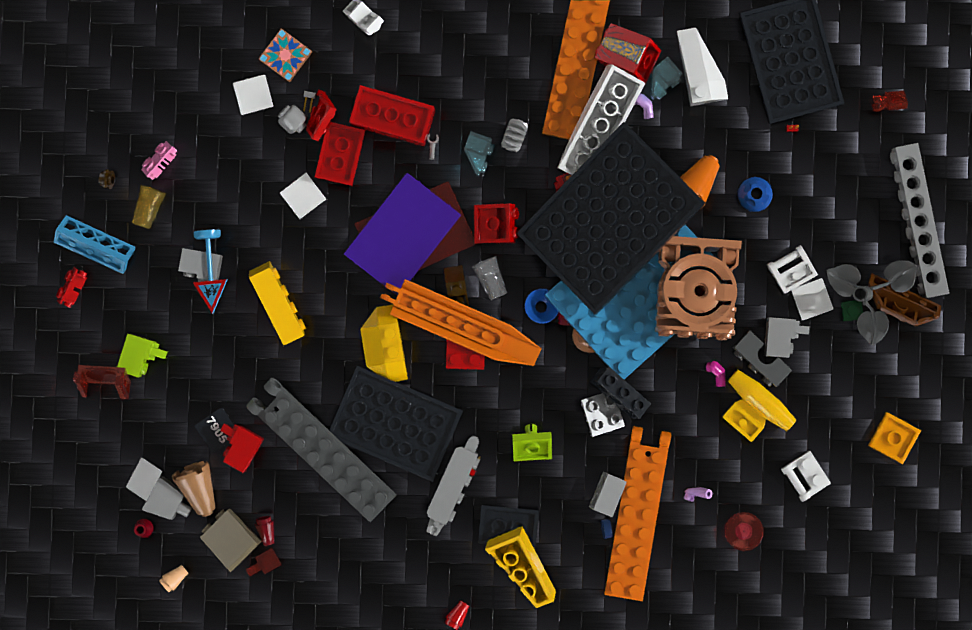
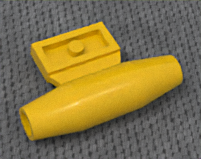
M739 370L735 371L729 378L728 382L742 399L734 402L722 417L750 442L764 429L766 419L785 431H788L796 422L794 416L779 399L758 381Z

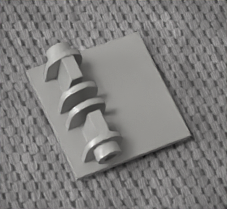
M603 393L581 400V406H583L584 416L587 419L586 422H588L589 432L592 437L625 426L619 407Z

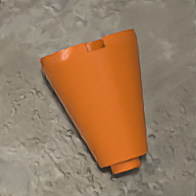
M712 155L703 156L680 177L705 203L720 167L718 159Z

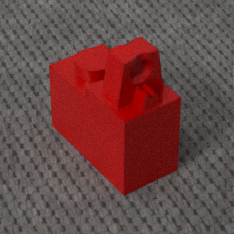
M224 423L220 431L228 435L227 440L230 441L229 443L232 446L226 448L223 454L225 457L223 462L244 473L264 438L243 426L235 424L234 427H231Z

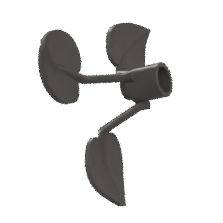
M910 261L893 262L884 271V276L888 282L871 287L857 285L861 280L859 270L853 265L845 264L827 269L829 282L839 295L844 297L853 295L855 300L863 301V305L870 309L871 312L862 313L857 320L860 334L870 345H875L881 341L889 328V319L886 313L883 311L875 312L874 308L868 303L873 297V290L890 284L891 288L896 292L903 293L910 290L915 283L917 266Z

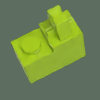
M127 334L117 367L126 368L129 375L142 377V374L145 375L148 369L146 361L155 360V357L166 359L168 351L158 349L159 344L155 341Z

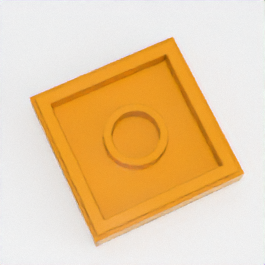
M886 412L868 446L903 464L921 430Z

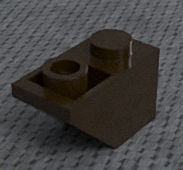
M463 265L444 268L448 298L469 307Z

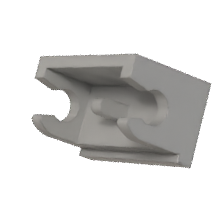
M603 472L589 507L613 517L627 481Z

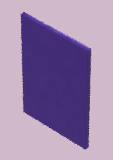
M406 173L344 255L384 286L386 283H389L401 289L404 280L411 281L460 218L461 214L422 185L420 181ZM392 291L394 294L398 296V292Z

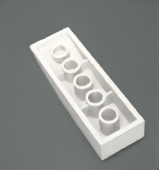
M607 65L574 128L557 168L573 175L606 139L626 121L645 83L614 65Z

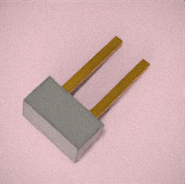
M304 91L305 103L303 111H305L308 97L311 98L309 112H311L312 102L316 98V93Z

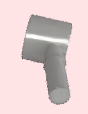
M429 134L427 136V140L430 143L429 159L434 160L435 145L438 143L439 137L436 135V141L432 142L429 140Z

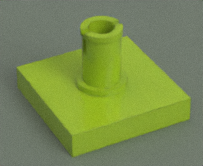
M530 424L525 426L526 434H512L514 461L552 459L551 432L537 433V426L535 424H532V431H530Z

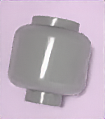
M287 105L278 114L279 125L290 134L296 131L300 133L306 126L304 123L306 115L295 105Z

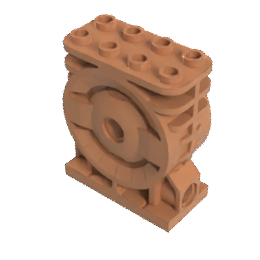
M673 236L660 249L658 263L665 271L659 280L657 289L658 301L656 304L655 332H658V336L668 337L678 334L677 337L689 338V336L697 335V339H708L709 337L716 336V340H727L735 335L734 324L736 319H734V315L736 312L737 284L731 271L739 264V250L741 249L742 241ZM680 250H691L694 253L680 259ZM704 251H706V252H715V251H716V252H717V258L714 257V256L708 255V254H704ZM702 266L713 270L720 277L723 284H720L714 274L702 269L689 271L680 281L669 279L670 276L679 277L683 271L690 267ZM695 287H700L703 290L701 297L695 294ZM669 298L678 299L683 308H685L689 312L696 314L706 313L712 310L718 304V302L725 303L724 305H720L716 311L709 315L694 316L685 312L679 306L678 302L669 301Z

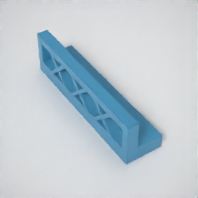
M67 215L55 231L54 243L122 274L127 268L129 258L135 251V246ZM67 223L75 226L76 229L69 230L65 228V225ZM88 232L92 234L93 237H84L82 233ZM106 240L110 245L104 246L100 244V241ZM123 248L128 252L124 255L119 253L117 249Z

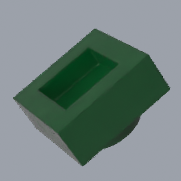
M841 302L843 321L858 320L859 316L863 313L862 302Z

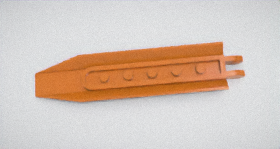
M404 280L401 289L386 283L385 287L399 293L396 299L387 294H381L380 298L394 304L390 315L491 359L531 366L535 365L542 348L512 325L409 280Z

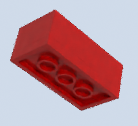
M360 85L349 123L357 128L425 147L435 114V107Z

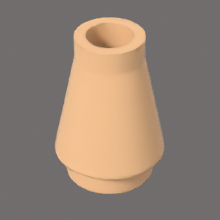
M180 565L178 568L162 575V579L159 582L168 592L174 591L189 573Z

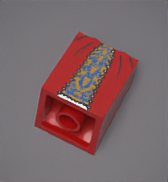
M611 23L604 32V39L601 45L597 47L594 58L604 66L614 65L646 84L662 50L651 38Z

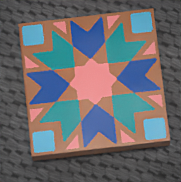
M280 29L259 60L288 82H291L312 51L283 29Z

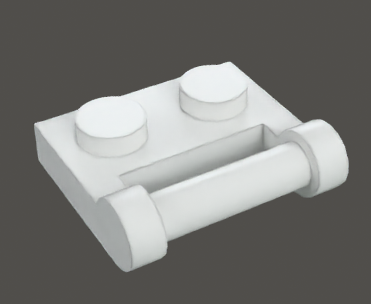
M801 245L796 247L795 251L774 263L771 261L767 264L783 294L818 275ZM798 257L801 258V263L781 274L779 273L778 268Z
M811 451L806 452L781 469L794 485L802 502L831 484ZM795 467L798 468L810 487L809 490L806 491L793 471Z

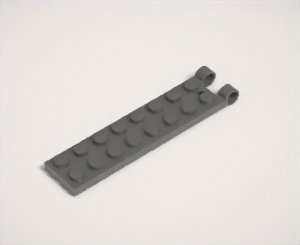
M270 378L264 385V388L269 394L276 396L275 400L266 408L259 399L252 398L246 405L247 409L252 414L260 417L355 509L371 522L397 494L299 403L276 379Z

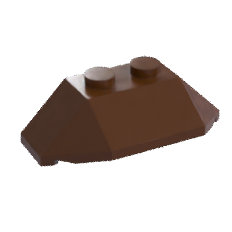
M871 273L868 287L886 283L888 280ZM891 284L873 290L872 298L876 308L898 318L902 322L918 326L940 317L941 305L909 290L903 293L896 292L891 288Z

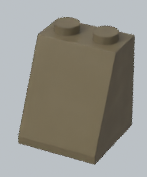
M228 509L226 512L222 510L215 517L217 521L213 525L209 523L202 530L204 534L200 538L231 572L262 541L231 509Z

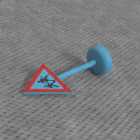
M221 230L195 231L194 238L205 240L208 281L194 282L193 284L213 314L228 280L213 281L210 239L219 238Z

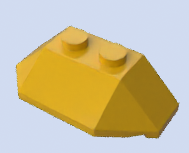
M393 305L376 307L360 329L366 366L376 374L392 381L408 380L398 318L390 315Z

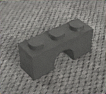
M747 331L732 347L735 350L733 354L741 361L745 359L749 363L747 367L756 374L758 372L762 375L763 378L761 380L768 387L771 385L777 387L792 370L779 357H775L769 364L760 362L758 351L764 343L751 331Z

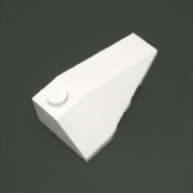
M691 28L677 31L690 106L728 100L725 80L697 29Z

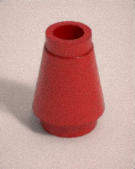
M459 601L447 614L444 623L458 630L459 627H462L470 606Z

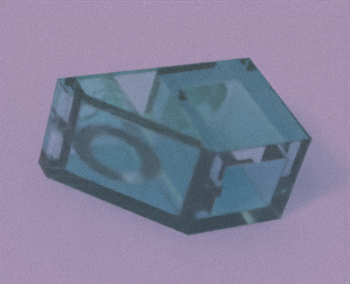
M666 57L652 70L650 99L652 101L656 98L659 101L667 94L665 90L669 86L674 88L682 81L680 77L683 73L669 57Z
M470 131L464 152L475 175L480 177V174L486 171L488 163L485 160L487 155L491 156L494 144H491V138Z

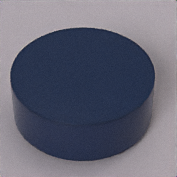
M601 520L604 539L611 538L612 527L610 520Z

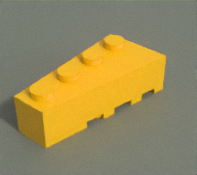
M269 261L250 270L249 279L283 345H286L305 336L304 329L306 327L302 319L298 320L295 314L298 311L293 301H289L287 297L289 293L285 285H281L277 269L273 268Z
M523 526L488 540L485 548L487 553L496 559V563L503 567L509 574L508 577L517 583L523 594L536 608L554 602L556 590Z

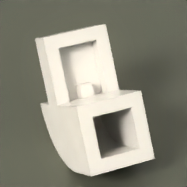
M352 0L343 10L367 35L377 32L384 22L380 16L372 12L361 0Z

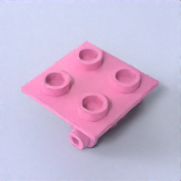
M167 141L164 144L160 143L156 147V153L153 157L147 158L142 164L143 168L141 170L152 180L155 177L157 178L163 171L158 165L165 169L160 164L162 161L169 165L164 158L171 162L176 156L177 150Z

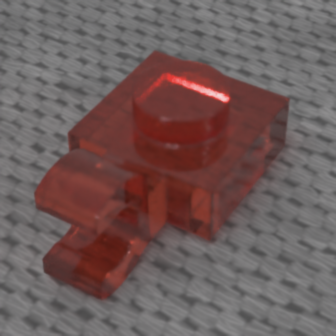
M904 91L885 92V96H873L874 103H878L872 104L873 111L875 112L881 111L885 107L888 110L907 109L908 107Z
M270 548L255 557L258 563L247 568L246 571L249 576L260 570L266 574L280 566L281 562L273 548Z

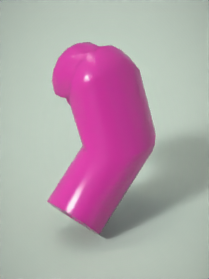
M716 361L708 362L706 370L716 376V387L726 386L725 369Z

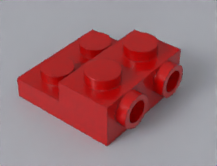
M515 204L474 205V243H516V238L519 237L517 234L519 229L515 226V219H518L519 211L518 208H515Z

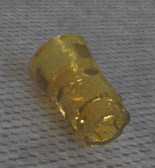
M141 185L132 223L150 229L166 193Z

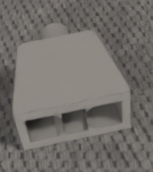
M161 476L158 478L142 510L172 520L177 513L187 518L192 507L183 503L185 496L180 489Z

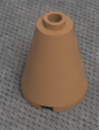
M204 461L196 462L185 466V470L181 473L179 470L173 473V481L197 515H202V517L211 515L216 507L209 463L207 461L206 463Z

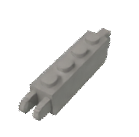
M471 436L465 447H456L427 510L428 517L430 518L427 532L437 536L444 524L446 525L448 521L452 522L456 514L453 509L456 504L460 505L464 496L461 491L464 486L468 487L472 479L469 476L471 469L476 470L480 459L477 458L478 453L475 452L479 444V439L476 436Z

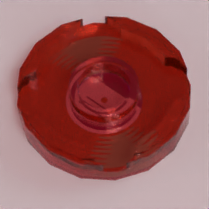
M746 512L737 513L730 517L725 527V537L729 544L735 549L742 551L752 550L757 547L764 534L763 525L760 520L753 514Z

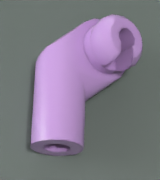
M640 93L634 105H640L643 108L644 119L654 118L652 101Z
M702 487L688 488L685 490L684 499L691 502L694 501L695 496L710 499L712 491Z

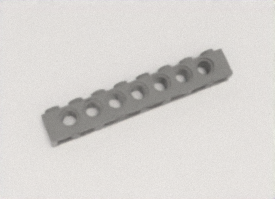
M915 143L895 147L892 149V153H890V159L896 168L894 178L896 183H899V200L903 202L902 217L907 221L906 236L911 241L910 255L914 258L915 265L917 266L916 277L918 276L919 284H917L918 293L924 298L949 294L919 145ZM904 160H907V161L910 162V164H911L910 170L904 169V167H903V162H904ZM908 179L914 181L915 186L913 189L908 188ZM912 198L918 200L919 205L917 208L911 205ZM916 216L922 219L920 227L914 222ZM920 235L925 236V245L919 243L918 238ZM924 254L929 255V264L923 262L922 257ZM929 272L934 275L932 283H929L926 279V275Z

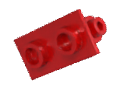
M75 267L72 270H68L65 276L66 283L64 287L59 288L56 295L58 298L57 302L62 304L65 301L63 305L69 308L75 304L79 292L73 290L74 287L82 289L87 279V273L81 270L77 273L78 269Z

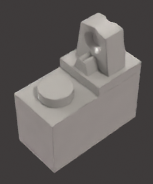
M182 248L178 271L183 272V276L194 278L196 274L198 282L208 281L206 252ZM211 253L214 281L219 280L223 256Z
M766 318L764 356L789 358L790 354H793L791 339L798 338L799 334H809V327L799 326L800 321L795 319Z

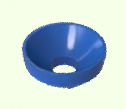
M751 177L742 182L737 193L741 206L751 212H759L767 208L773 195L769 183L758 177ZM753 188H759L762 191L760 199H754L751 196Z
M537 289L527 296L525 312L532 321L544 324L552 321L557 316L559 311L544 296L550 290ZM537 302H544L546 304L545 312L539 313L536 311L535 305Z

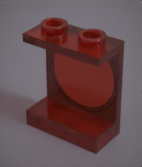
M79 365L78 372L74 373V383L77 384V389L80 390L82 397L87 396L88 383L115 384L120 398L129 399L131 381L126 368Z

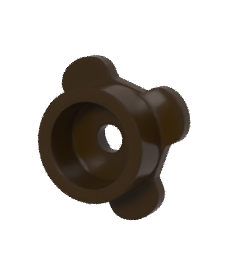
M105 169L99 175V184L103 188L108 187V189H112L115 183L114 171L111 170L109 172L108 169Z

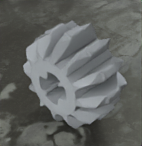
M512 118L502 139V147L509 151H519L527 132V123Z

